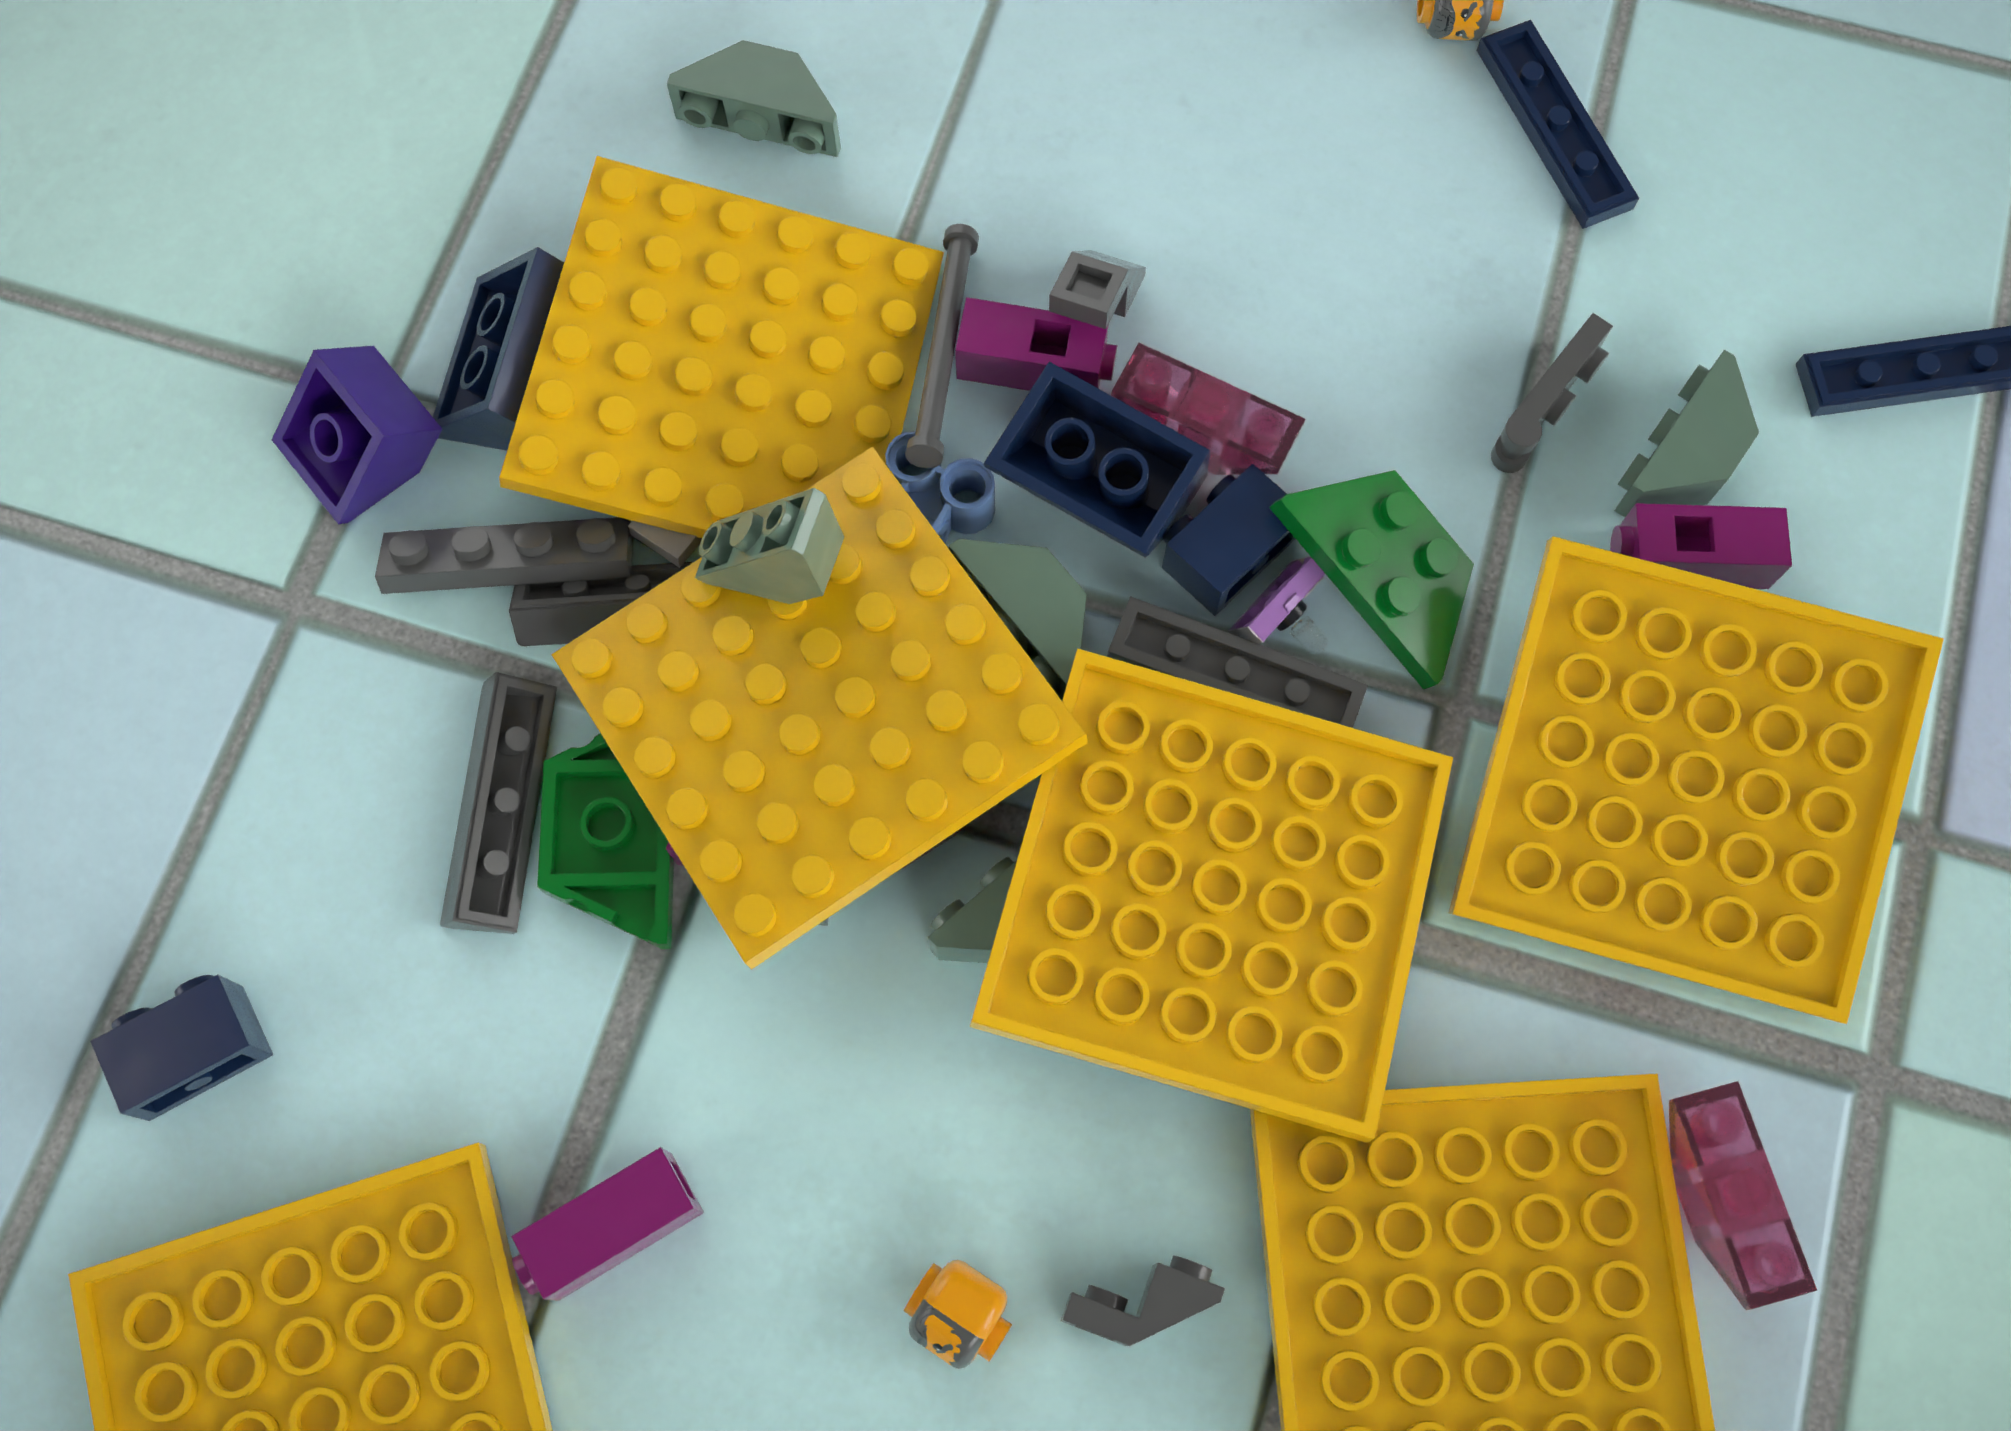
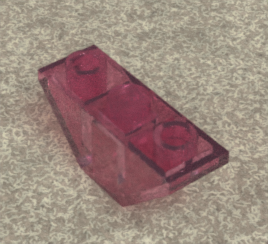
M1138 343L1111 391V396L1209 449L1208 472L1215 475H1240L1252 463L1264 474H1278L1306 420L1299 415L1141 343Z
M1732 1082L1669 1100L1670 1154L1680 1202L1695 1243L1743 1308L1751 1310L1818 1291L1739 1082Z

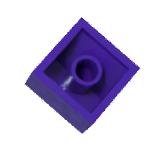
M375 346L313 350L271 440L339 525L351 522L420 473L442 428Z

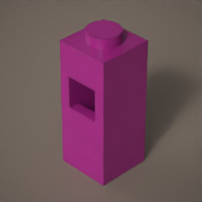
M966 297L955 348L956 379L1030 391L1048 362H1051L1099 389L1100 380L1112 381L1118 345L1107 344L1108 326L1106 329L1050 312L1049 310Z
M1636 503L1622 523L1614 527L1611 536L1610 551L1753 589H1769L1792 567L1787 508Z
M660 1147L512 1235L511 1237L520 1253L512 1258V1263L521 1283L529 1294L534 1295L540 1292L544 1300L560 1301L704 1212L673 1154Z

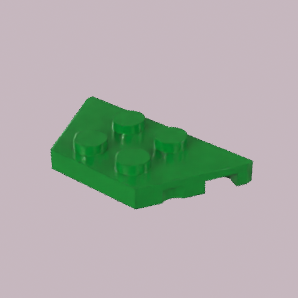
M1396 470L1286 494L1275 501L1269 507L1422 689L1437 685L1444 676L1474 563Z
M601 733L596 735L586 746L580 748L571 747L544 760L537 887L543 893L660 949H671L674 860L666 850L668 840Z

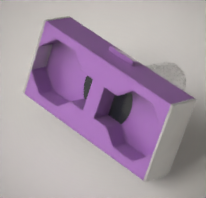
M1310 556L1291 561L1227 632L1260 644L1276 628L1279 631L1285 630L1305 612L1307 605L1302 599H1305L1324 578L1325 573ZM1309 616L1303 617L1291 628L1290 634L1308 653L1320 654L1327 648V636Z

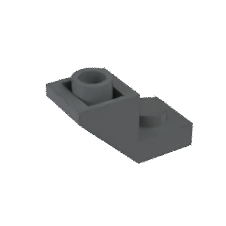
M1092 250L1072 251L1049 295V311L1106 329L1113 314L1122 317L1126 316L1145 277L1146 267Z
M1173 1255L1170 1266L1156 1263L1152 1266L1136 1317L1124 1312L1128 1299L1102 1288L1088 1285L1085 1297L1073 1292L1070 1293L1061 1321L1118 1344L1131 1346L1220 1303L1225 1288L1209 1282L1212 1269Z

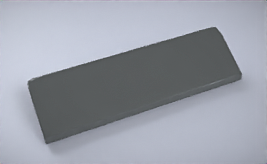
M685 562L680 568L673 563L632 565L630 578L514 585L509 614L516 641L520 646L568 644L693 562Z
M495 672L483 683L442 909L441 927L508 934L517 933L543 777L544 760L546 758L557 692L556 686Z

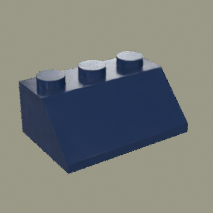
M537 247L477 277L433 414V418L442 428L439 439L508 450L562 272L563 261Z
M1048 362L988 455L984 466L1146 558L1165 538L1171 527L1183 516L1206 479L1210 450L1059 366Z

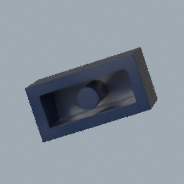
M1253 463L1237 478L1232 474L1225 476L1212 489L1206 499L1208 505L1195 518L1190 514H1186L1168 531L1164 538L1166 549L1162 569L1210 613L1216 616L1295 540L1294 536L1269 508L1275 501L1287 493Z
M218 974L215 976L203 975L193 978L176 988L174 991L175 997L154 1008H140L123 1014L112 1022V1030L90 1041L120 1114L151 1121L273 1056V1052L243 986Z

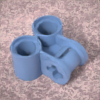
M916 431L900 434L889 443L885 453L887 467L945 544L952 529L963 534H973L984 530L992 522L995 514V481L991 470L987 469L984 463L971 458L959 459L950 463L945 469L940 464L937 467L928 468L920 475L910 476L902 473L901 470L911 464L907 460L905 453L907 442L915 436ZM966 490L975 491L982 496L973 503H963L953 498L957 493Z

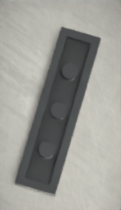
M620 517L387 532L383 533L375 579L381 594L630 578L634 537L631 536L628 527L631 520Z
M1131 596L1107 654V657L1351 728L1354 726L1368 687L1367 684Z

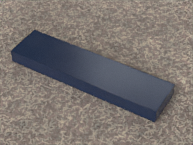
M1528 20L1482 37L1476 51L1582 229L1633 210L1639 200V196L1533 22Z
M2011 326L1803 354L1795 365L1811 417L2011 389Z

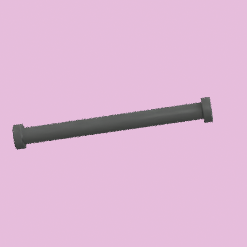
M953 224L944 233L943 247L947 251L917 427L915 436L907 442L905 453L907 460L911 464L921 468L937 467L943 460L944 445L940 441V434L970 256L977 251L979 242L977 231L966 224Z

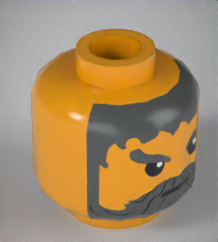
M1417 0V22L1425 23L1427 33L1436 39L1475 41L1484 35L1490 21H1499L1504 0Z
M953 1260L947 1263L943 1269L933 1263L904 1309V1312L912 1317L909 1323V1333L913 1340L957 1369L970 1365L977 1354L990 1362L1012 1326L1010 1322L1001 1317L1007 1305L1006 1291L961 1260Z

